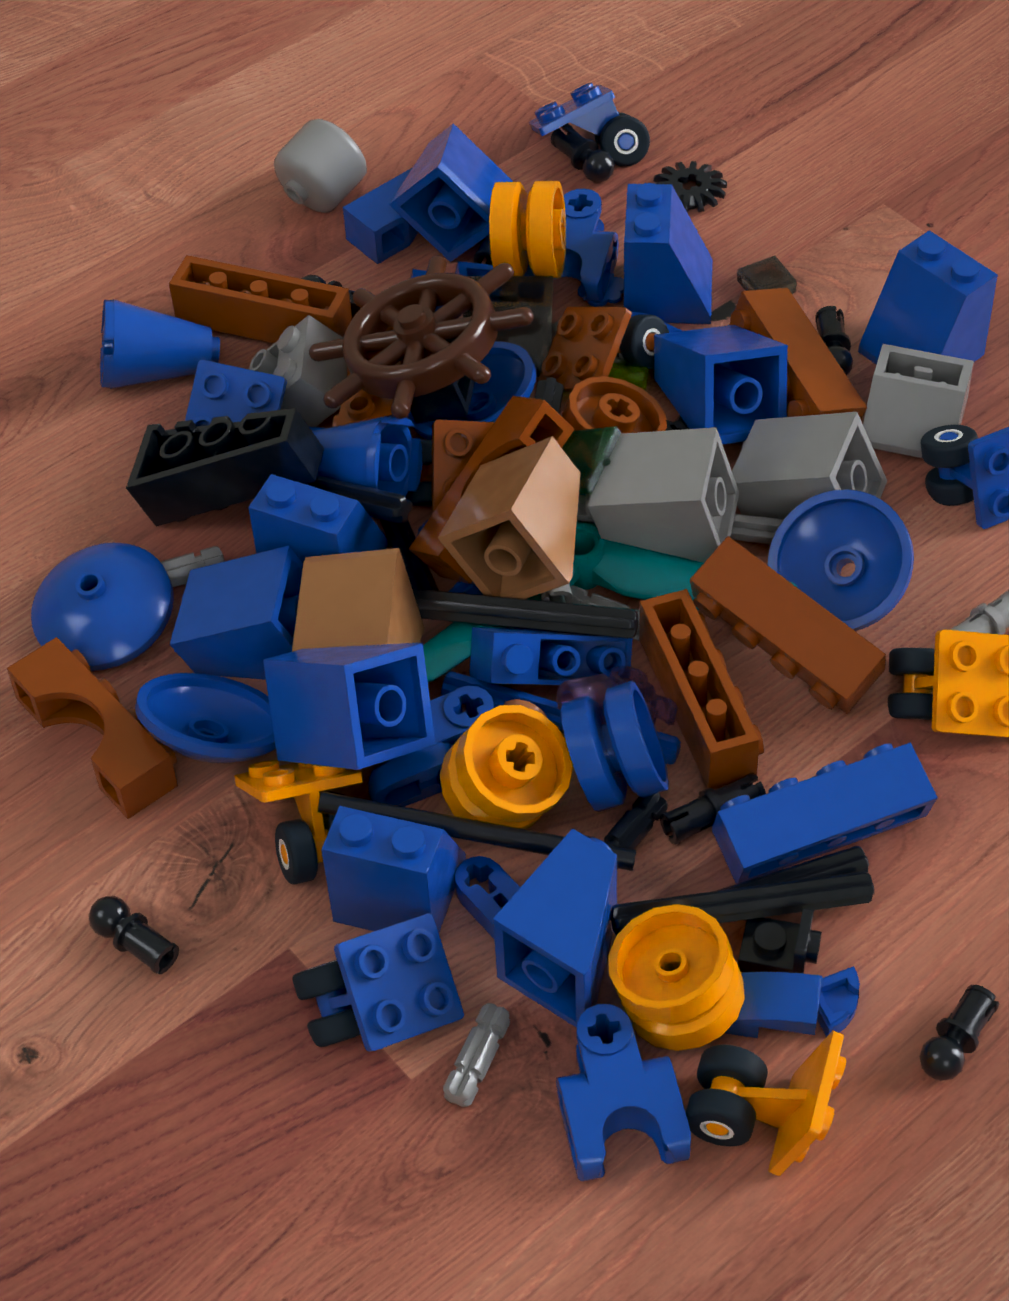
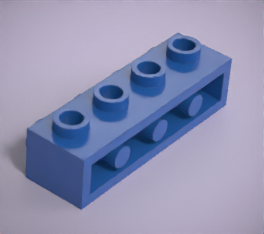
M911 742L893 748L890 743L883 744L868 751L863 756L864 759L848 765L843 760L836 761L822 767L817 771L815 777L798 782L797 778H788L773 785L768 790V794L754 799H750L749 795H741L725 802L716 815L712 832L735 883L738 884L781 870L926 817L938 797Z

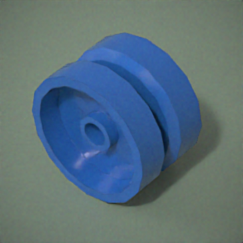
M629 681L608 688L603 701L604 711L599 703L588 695L562 704V726L571 761L584 794L595 811L601 812L623 805L627 794V783L632 791L642 798L668 790V771L661 743L648 706L635 682Z

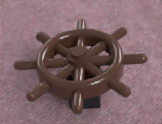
M437 255L430 259L426 275L402 281L376 296L366 289H357L353 294V301L361 309L350 321L343 339L315 343L309 349L311 359L318 362L344 357L351 373L325 393L323 397L324 404L331 409L337 408L360 390H363L376 397L393 399L391 406L392 415L397 419H404L411 412L416 424L467 416L475 382L485 384L491 378L490 369L480 362L491 350L498 331L528 326L534 319L532 310L527 307L496 312L489 295L513 277V267L506 262L500 263L479 280L475 281L464 275L445 273L446 260L442 256ZM436 306H442L437 311H435ZM468 310L473 313L470 317L459 318ZM389 327H391V328L394 329V330L386 331ZM381 351L368 361L370 353ZM404 358L402 365H395Z

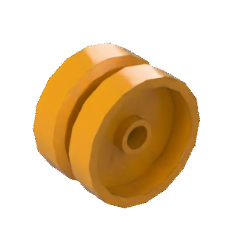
M534 181L528 196L521 182H495L492 189L489 216L490 250L493 268L500 263H509L514 269L511 279L523 278L528 265H530L536 278H560L562 276L566 255V214L560 181Z
M501 705L482 713L445 754L440 771L442 794L453 815L456 817L528 829L544 813L548 812L569 788L573 765L566 740L553 722L542 713L522 705Z
M680 904L652 908L633 918L617 934L609 952V977L621 999L624 1010L628 1014L637 1034L653 1046L674 1051L699 1048L721 1037L737 1020L745 1000L743 977L722 927L716 918L700 908Z

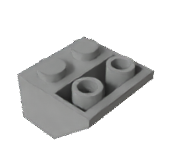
M308 315L295 327H287L279 340L267 350L261 349L258 351L250 363L249 370L284 377L287 380L281 410L296 408L309 427H316L340 409L341 405L334 409L328 408L324 404L323 397L327 391L346 378L347 365L344 357L319 362L314 361L309 355V349L315 343L343 339V337Z
M883 344L873 374L863 426L873 449L922 458L921 439L925 433L940 426L961 425L968 400L974 361Z

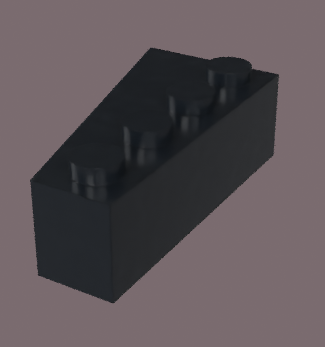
M296 408L248 413L241 422H232L228 416L214 417L210 425L196 426L192 420L178 421L174 427L175 429L165 430L161 424H152L146 428L126 489L156 527L175 521L181 522L195 515L213 510H223L230 505L254 499L271 474L306 485L316 481L324 447Z

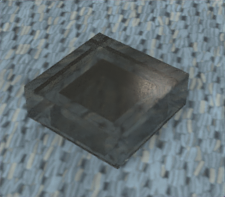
M775 255L737 269V281L745 291L788 288L792 294L796 292V279Z

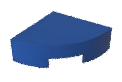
M854 966L822 978L817 1021L826 1037L832 1030L839 1033L844 1030L856 1013L860 983Z

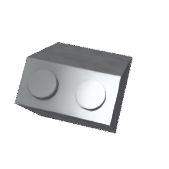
M858 412L755 420L732 470L739 490L737 506L741 514L775 519H785L795 507L805 500L820 493L833 490H858L880 499L887 483V478Z
M717 427L608 434L605 436L601 455H597L594 461L595 479L592 490L587 491L585 497L586 514L589 519L594 520L601 539L705 563L727 536L731 537L739 498V490Z

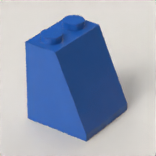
M453 123L428 143L389 205L451 262L489 235L490 201L495 182L514 181Z
M628 184L624 236V307L631 312L655 315L665 323L711 324L713 259L672 184Z
M930 230L898 251L860 341L858 352L874 364H877L883 344L975 362L985 354L998 274Z
M736 325L654 335V379L689 429L717 427L722 444L745 441L755 420L787 417L788 345Z
M273 474L269 476L248 507L256 554L290 546L299 559L304 562L306 557L384 550L388 547V539L358 500Z
M285 546L190 570L176 624L172 632L170 646L194 673L266 680L263 659L292 652L303 562L290 546Z
M423 643L308 648L263 659L276 754L279 761L359 770L436 745Z
M339 806L321 849L333 922L377 931L421 915L432 914L439 933L456 889L455 872L457 867L466 860V853L444 829Z
M572 828L493 918L497 978L576 1028L580 1015L587 1008L597 1005L613 934L611 910L612 906L617 904V854L613 853L606 843L598 838H588Z

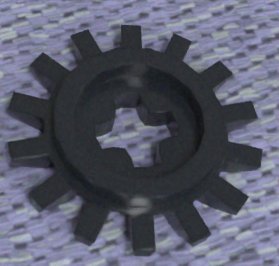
M691 161L689 168H686L682 162H676V169L666 166L662 168L661 174L654 176L653 182H657L656 184H672L687 213L689 209H697L698 212L704 211L703 206L707 204L715 207L718 205V202L714 196L724 199L726 192L721 188H727V181L720 179L723 178V174L720 171H711L712 166L709 164H704L699 169H696V161ZM689 181L696 182V186H692L690 190L683 189V184H687Z

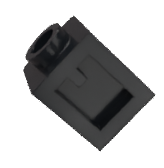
M803 909L800 924L765 917L747 919L738 958L740 972L804 974L806 962L817 964L822 932L812 930L814 910Z

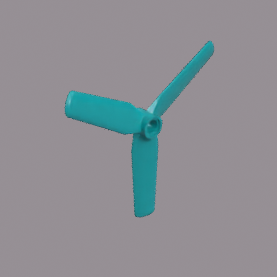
M577 521L573 576L569 584L570 587L574 585L585 590L599 585L623 596L644 600L687 589L693 600L690 579L704 563L601 539L595 523ZM541 594L527 599L541 600ZM453 622L423 645L428 682L436 680L471 656L472 627H512Z

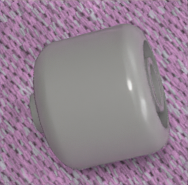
M323 119L308 121L278 152L274 159L276 176L288 197L297 204H303L314 211L322 213L333 211L367 173L365 157L355 141L343 129Z

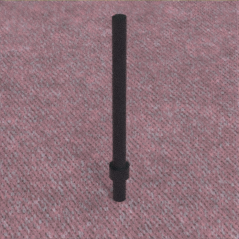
M323 791L321 792L318 804L319 813L336 815L339 806L444 829L453 838L549 855L564 838L563 836ZM608 845L613 853L617 854V868L633 871L636 850Z

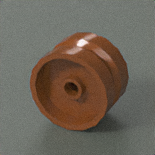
M606 376L587 378L574 386L562 412V417L574 428L562 449L571 461H582L594 467L595 457L601 455L606 435L666 431L665 412L655 398L641 387L630 382Z

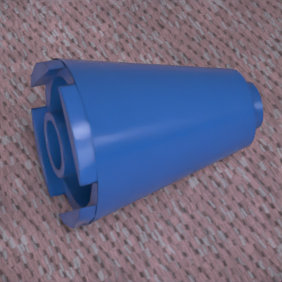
M114 299L103 301L102 348L100 349L101 387L112 389L194 375L200 360L219 363L220 337L212 336L211 327Z
M393 415L312 431L324 447L317 475L398 493L405 497L408 491L416 492L422 471V445L420 438H412L408 426L415 427L408 418L397 419Z

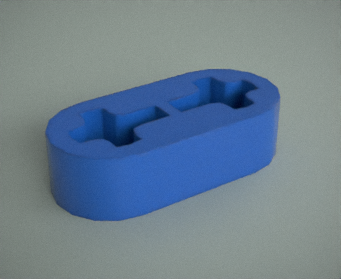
M484 856L471 857L464 860L455 872L456 895L460 903L494 939L493 918L520 887L491 858ZM475 878L480 883L488 880L490 894L479 884L470 887V880Z

